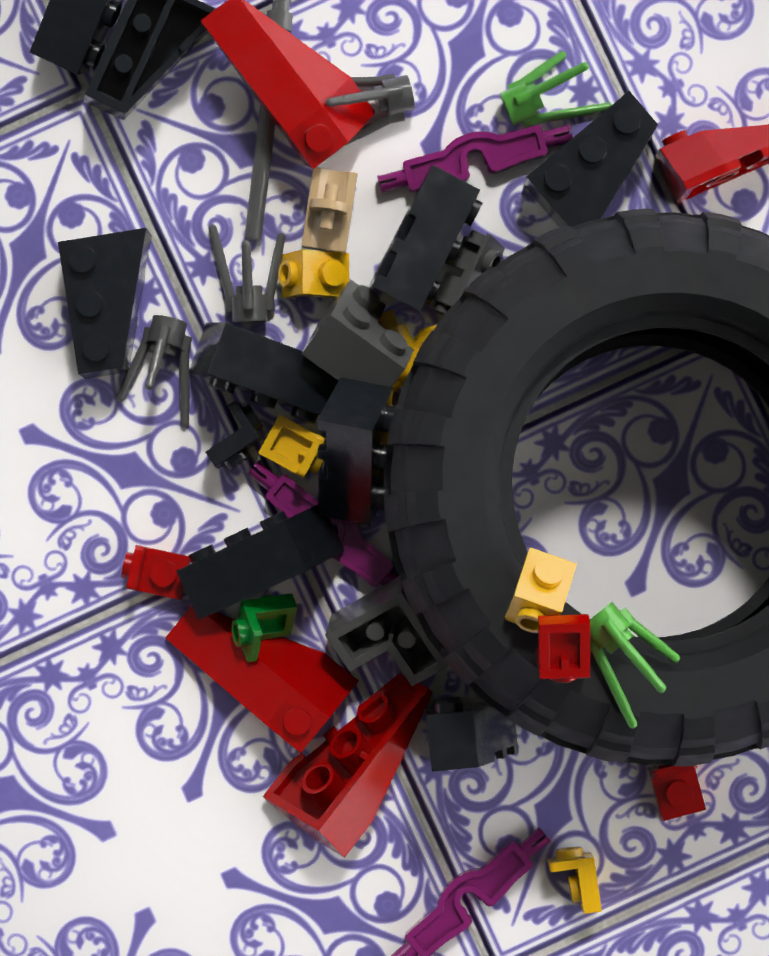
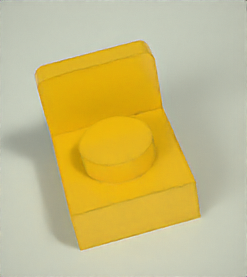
M580 846L557 849L556 857L547 858L548 869L550 872L575 869L576 875L568 876L572 903L580 902V908L584 914L602 912L595 859L592 853H583V849Z

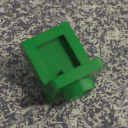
M292 593L277 596L267 595L241 601L237 620L232 622V637L235 645L242 647L247 662L257 661L262 640L291 636L298 608Z

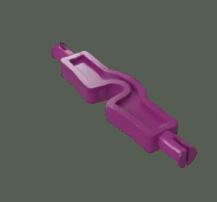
M567 124L566 126L542 131L540 125H535L502 135L484 131L464 134L449 143L442 151L405 160L402 170L380 176L377 175L380 190L383 194L384 192L408 186L411 193L417 192L431 165L466 182L470 177L467 156L471 152H478L482 155L487 171L490 174H498L520 164L546 157L548 148L566 144L573 138L572 133H570L571 128Z
M260 460L255 463L254 467L263 473L266 479L252 468L247 474L268 491L265 496L266 499L279 510L284 511L288 518L318 504V500L290 477L283 474L279 478L263 465ZM330 518L331 522L338 527L337 535L345 550L332 558L356 572L372 587H377L379 584L383 586L399 577L391 571L394 564L362 538L357 523Z
M538 827L519 845L515 841L509 842L482 867L469 869L456 875L441 891L437 905L406 931L405 938L407 942L391 956L432 955L443 944L471 925L472 918L460 902L463 894L467 892L474 893L486 906L495 905L511 886L533 867L530 858L550 843L551 840Z

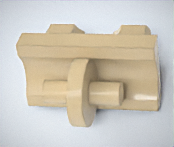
M321 167L313 169L302 247L346 254L358 173L334 171Z

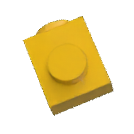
M301 249L283 254L282 262L278 269V280L282 286V298L292 299L306 296L336 299L349 282V253Z
M279 414L258 454L306 480L309 472L317 475L324 464V460L318 459V447L320 444L325 445L326 438Z
M530 547L505 619L517 624L525 631L538 633V616L561 615L577 564Z

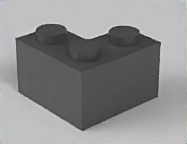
M350 279L321 317L301 354L338 381L342 377L391 387L406 369L414 349L408 346L406 340L399 333L393 330H386L378 324L386 307V304L380 301L379 296L371 288L358 285Z
M399 577L331 614L325 636L349 671L388 651L411 686H414L449 666L425 634L406 598Z

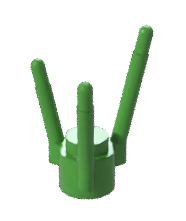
M564 51L557 53L520 80L508 84V90L499 93L512 125L523 122L526 128L540 123L601 113L612 104L607 102L537 113V110L544 108L541 94L587 71L589 68L588 63L583 62L535 86L534 81L566 58Z
M611 602L590 619V652L593 654L629 728L634 729L637 727V720L602 648L605 647L610 655L620 648L641 674L660 693L665 692L666 685L628 641L634 636L629 629L673 663L679 662L680 656L636 621L626 607L620 611Z

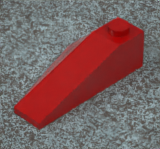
M226 0L200 20L201 24L304 165L312 169L316 168L346 145L376 113L368 101L328 107L326 99L361 92L349 75L247 1Z
M769 124L703 130L688 136L686 130H683L662 140L664 147L660 148L655 156L677 205L768 165Z
M191 605L165 638L259 720L298 752L302 753L359 680L326 653L284 637L262 640L257 661L247 662L242 647H237L232 637V622L237 619L215 612L199 620Z
M399 673L360 704L357 709V716L340 730L333 726L323 734L326 741L309 755L305 756L303 753H300L292 759L262 797L316 841L345 858L372 823L433 694L432 691L420 683L411 686L406 677Z

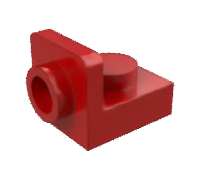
M136 545L134 553L127 552L125 555L121 578L128 579L126 589L183 600L185 589L176 571L191 564V561L186 555Z
M589 614L538 616L537 664L540 679L567 683L577 678H590Z
M663 764L647 768L662 821L706 810L696 773L697 765L673 766Z

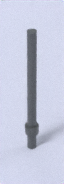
M273 0L272 10L267 11V17L291 33L293 14L289 12L291 0ZM261 104L244 239L254 241L262 240L275 124Z

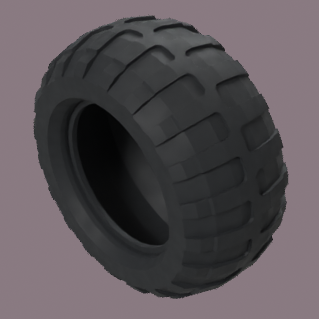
M632 209L616 212L614 216L587 221L573 227L566 225L534 239L533 243L510 255L494 268L490 267L477 277L464 290L463 295L444 314L435 329L430 332L421 345L402 386L398 403L393 413L389 427L384 466V512L393 561L406 598L425 634L453 672L487 704L522 729L559 746L597 759L643 765L695 766L711 763L714 759L735 756L757 748L761 750L769 747V577L747 602L721 620L688 633L658 637L680 656V660L677 663L670 661L640 637L633 636L628 640L666 685V690L663 693L658 692L620 648L611 655L605 647L602 648L638 724L634 729L629 728L591 652L590 678H577L567 683L540 679L537 664L538 633L525 631L517 624L505 619L528 553L519 531L512 496L514 455L520 432L529 411L537 398L551 383L571 368L597 355L636 346H662L693 352L728 368L756 391L769 407V235L759 230L742 226L739 219L718 213L702 212L700 215H691L676 212L656 213L653 209ZM565 601L561 615H581V613Z

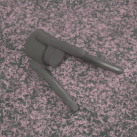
M394 73L373 77H351L357 87H373V90L326 99L328 107L375 100L379 113L387 111V115L363 126L346 145L389 124L405 121L404 112L415 109L412 86L408 75L395 77Z
M214 224L210 225L208 230L225 294L226 312H232L234 323L267 322V311H275L274 295L278 280V269L282 261L286 239L285 234L279 233L277 235L265 294H262V286L253 285L251 245L247 240L242 242L243 286H236L235 295L217 227Z
M153 315L150 327L144 328L142 341L116 396L118 402L124 401L148 350L153 353L145 383L147 390H152L162 357L174 358L178 350L180 423L183 427L189 425V351L192 337L185 335L186 322L168 316Z

